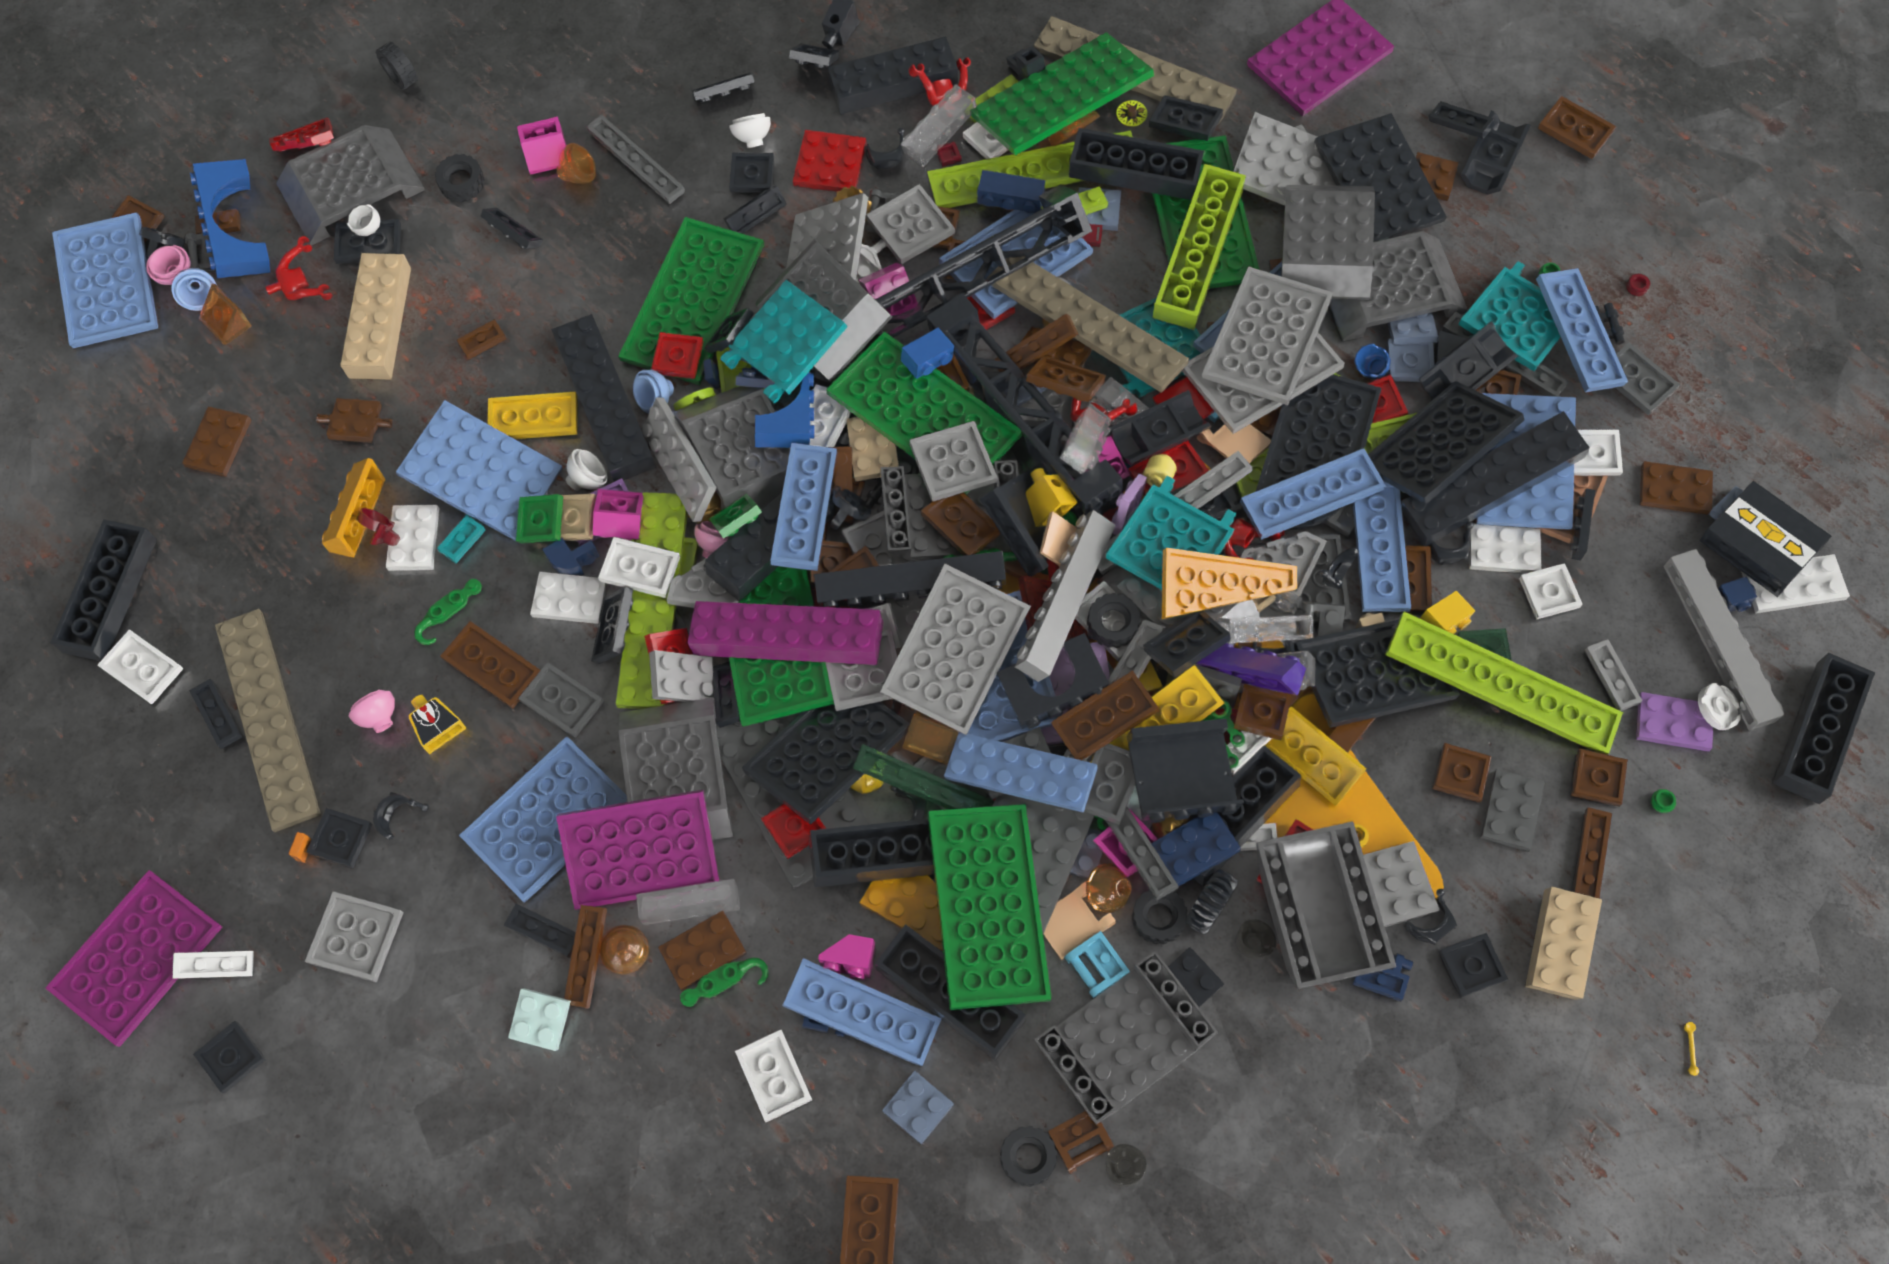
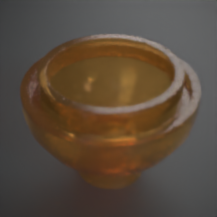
M576 143L566 145L561 150L559 156V166H557L559 177L564 181L569 180L581 185L594 180L596 168L590 153Z
M1100 864L1090 872L1086 882V894L1090 904L1094 909L1102 913H1113L1122 909L1127 903L1132 890L1129 878L1113 864Z
M619 925L613 927L602 938L599 953L600 959L604 966L613 973L621 975L633 973L642 967L648 957V940L643 932L634 926ZM624 942L626 944L624 949L617 950L618 943Z

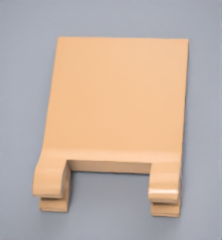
M1251 424L1234 434L1224 425L1214 434L1210 429H1207L1197 436L1201 443L1210 445L1225 458L1239 451L1249 464L1262 454L1271 443L1268 437Z
M1050 512L1039 553L1060 566L1059 560L1063 553L1067 551L1069 547L1067 542L1071 535L1075 533L1077 527L1056 513Z
M1088 881L1082 883L1072 893L1057 902L1044 932V936L1061 960L1070 951L1098 932H1104L1116 924V920L1111 913L1098 921L1084 902L1083 898L1094 892Z

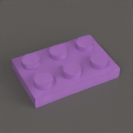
M1644 692L1639 694L1642 702L1638 705L1637 740L1710 751L1712 749L1713 727L1704 719L1700 712L1698 701Z

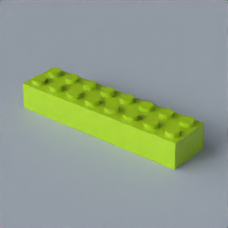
M1207 164L1204 165L1159 290L1152 318L1195 330L1243 191L1246 175Z

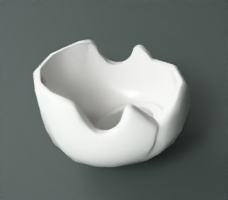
M360 205L349 214L347 225L355 234L369 236L379 228L380 216L371 205Z

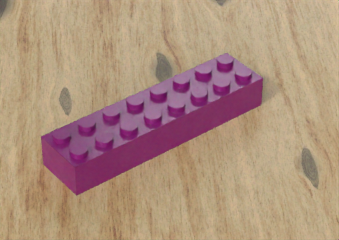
M696 601L688 645L693 654L698 656L878 665L884 622L880 610Z

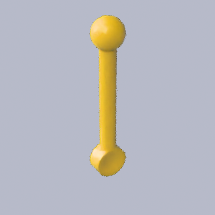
M1688 1022L1684 1026L1685 1031L1688 1032L1691 1066L1688 1071L1691 1075L1696 1076L1699 1073V1069L1696 1066L1693 1036L1696 1025L1693 1022Z

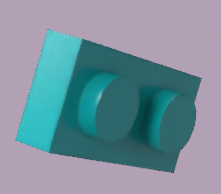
M466 515L437 549L441 554L457 564L486 530L484 526Z

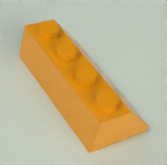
M367 458L354 463L351 471L346 476L345 487L339 493L336 509L332 511L329 526L322 535V544L328 552L353 558L356 555L366 527L361 525L356 520V517L361 508L374 510L385 482L384 476L373 459Z

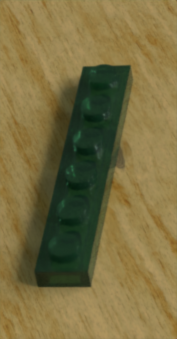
M863 744L859 748L853 765V769L948 810L992 807L994 801Z

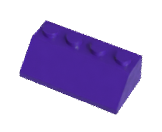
M1229 643L1224 644L1196 663L1206 668L1242 678L1241 684L1297 696L1306 668L1299 662L1300 659L1291 655H1286L1285 658L1278 657L1277 654L1270 651L1258 653L1246 646L1238 649Z

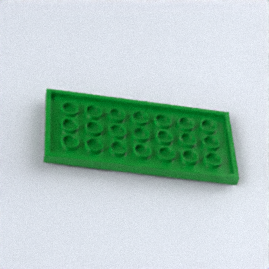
M1106 32L1055 62L1048 64L1043 71L1031 74L1029 78L1013 84L1011 87L970 109L972 118L1016 156L1154 76L1153 68Z
M1226 135L1210 137L1208 141L1195 139L1166 143L1204 150L1200 176L1205 164L1233 172L1234 166ZM1152 193L1169 263L1192 200ZM1241 197L1209 289L1240 285L1248 267L1260 270Z
M685 217L619 353V360L651 370L660 332L703 337L704 342L695 379L674 377L700 386L705 375L703 362L708 359L712 360L714 353L710 354L704 347L725 317L733 314L764 247V240Z
M883 332L826 389L827 395L914 459L915 457L910 447L911 439L974 421L991 463L994 466V462L999 461L1023 434L1017 426L936 368L929 375H923L916 379L901 361L902 347L904 345L886 332Z
M779 566L739 603L815 607L808 579V570ZM729 657L740 722L743 727L834 704L826 662Z
M1026 804L929 811L928 822L950 1010L1050 1001L1052 998Z

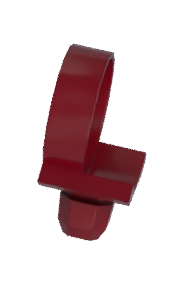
M369 508L360 509L356 520L364 527L375 531L370 544L386 543L390 546H396L399 543V535L392 530L395 522L390 521L386 516Z

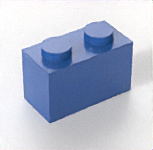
M936 328L902 347L901 361L914 377L918 379L923 375H929L935 368L948 364L953 359L954 345L939 328Z

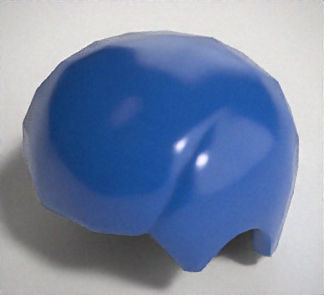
M1368 344L1359 349L1354 362L1362 376L1369 379H1379L1385 376L1390 369L1391 359L1384 348L1378 347L1375 344Z

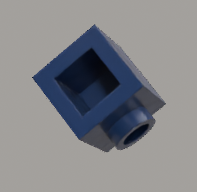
M1747 576L1722 584L1718 588L1721 596L1726 599L1730 612L1735 610L1742 612L1749 609L1751 603L1757 598L1756 589L1749 582Z

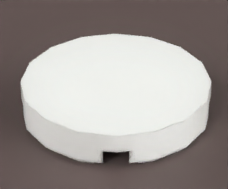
M1712 683L1702 688L1698 694L1700 712L1712 727L1718 730H1728L1736 726L1740 721L1741 714L1738 715L1737 710L1740 708L1739 702L1727 687L1723 685L1718 686V683Z

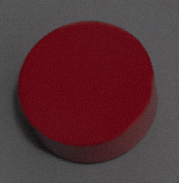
M1633 274L1627 281L1626 288L1630 294L1642 296L1650 288V280L1643 274Z

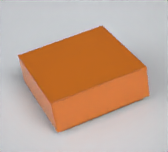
M297 832L288 854L296 861L305 863L308 855L306 851L312 839L304 833Z

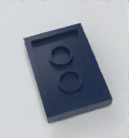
M1217 812L1208 817H1197L1151 843L1178 884V887L1241 851V847Z

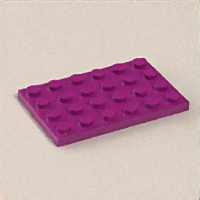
M1331 0L1249 58L1247 65L1297 112L1304 116L1393 52L1394 45L1343 0Z
M704 790L560 813L556 816L575 910L580 909L581 905L595 907L720 885Z
M148 870L45 989L115 1046L120 1047L179 979L173 978L174 953L202 952L223 926L155 873Z

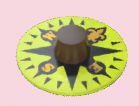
M1130 100L1119 105L1116 115L1122 124L1131 127L1138 126L1146 120L1147 109L1142 103Z

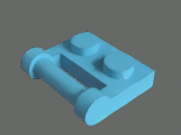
M1101 931L1064 957L1068 964L1071 963L1084 980L1093 998H1096L1130 973ZM1085 953L1104 981L1098 984L1079 956Z

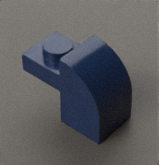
M563 538L542 549L558 574L583 576L584 573L581 567L592 564L596 558L600 557L591 540L573 551H570Z

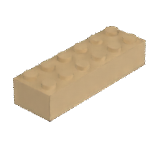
M361 254L341 360V367L348 378L392 380L411 267L404 254Z

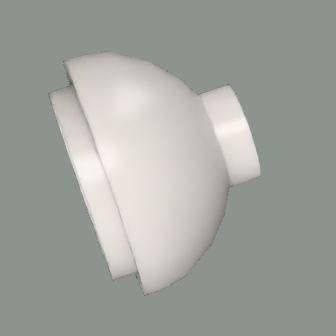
M765 113L732 120L733 124L729 128L738 140L746 143L747 148H753L763 145L762 139L768 133L771 121L770 117H765Z
M576 449L568 457V476L566 477V482L572 489L577 491L581 488L589 490L598 489L607 482V470L601 460L587 450Z

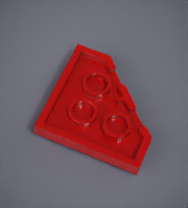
M326 117L269 138V143L273 151H284L292 148L302 149L317 144L324 146L329 144L331 139L334 138L332 124L329 118Z

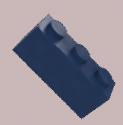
M982 170L977 190V204L1036 213L1041 210L1042 204L1039 196L1045 193V180Z

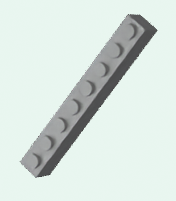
M1094 510L1086 515H1081L1077 520V529L1067 542L1069 547L1059 560L1061 565L1051 578L1053 583L1042 598L1044 603L1035 613L1034 619L1036 621L1026 633L1025 638H1027V641L1017 653V658L1019 659L1015 667L1037 682L1050 676L1115 527V524Z
M1697 549L1671 557L1663 567L1725 686L1737 698L1740 706L1738 711L1748 730L1752 731L1775 723L1784 715L1782 705L1776 700L1771 691L1770 682L1762 674L1759 661L1753 657L1747 639L1742 636L1736 618L1731 615L1727 607L1726 599L1721 596L1717 589L1716 580L1706 568L1704 558L1699 555Z

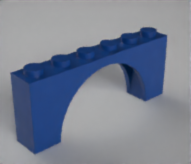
M246 159L194 163V172L190 173L192 186L196 185L197 187L193 191L195 201L200 202L201 205L197 206L199 219H204V223H201L203 236H208V240H205L207 253L212 254V257H209L210 269L215 270L217 278L270 273V261L266 243H252L236 239L221 230L213 219L215 208L224 198L233 193L250 189V177Z
M808 372L799 383L801 390L798 396L787 407L774 413L755 415V447L791 448V443L810 445V439H814L815 434L814 425H810V421H814V408H810V404H814V390H809V387H813L814 384L813 373Z

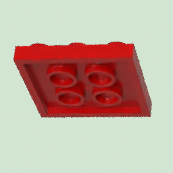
M805 130L793 177V186L834 192L841 191L843 187L848 189L851 186L856 187L867 143L866 138Z

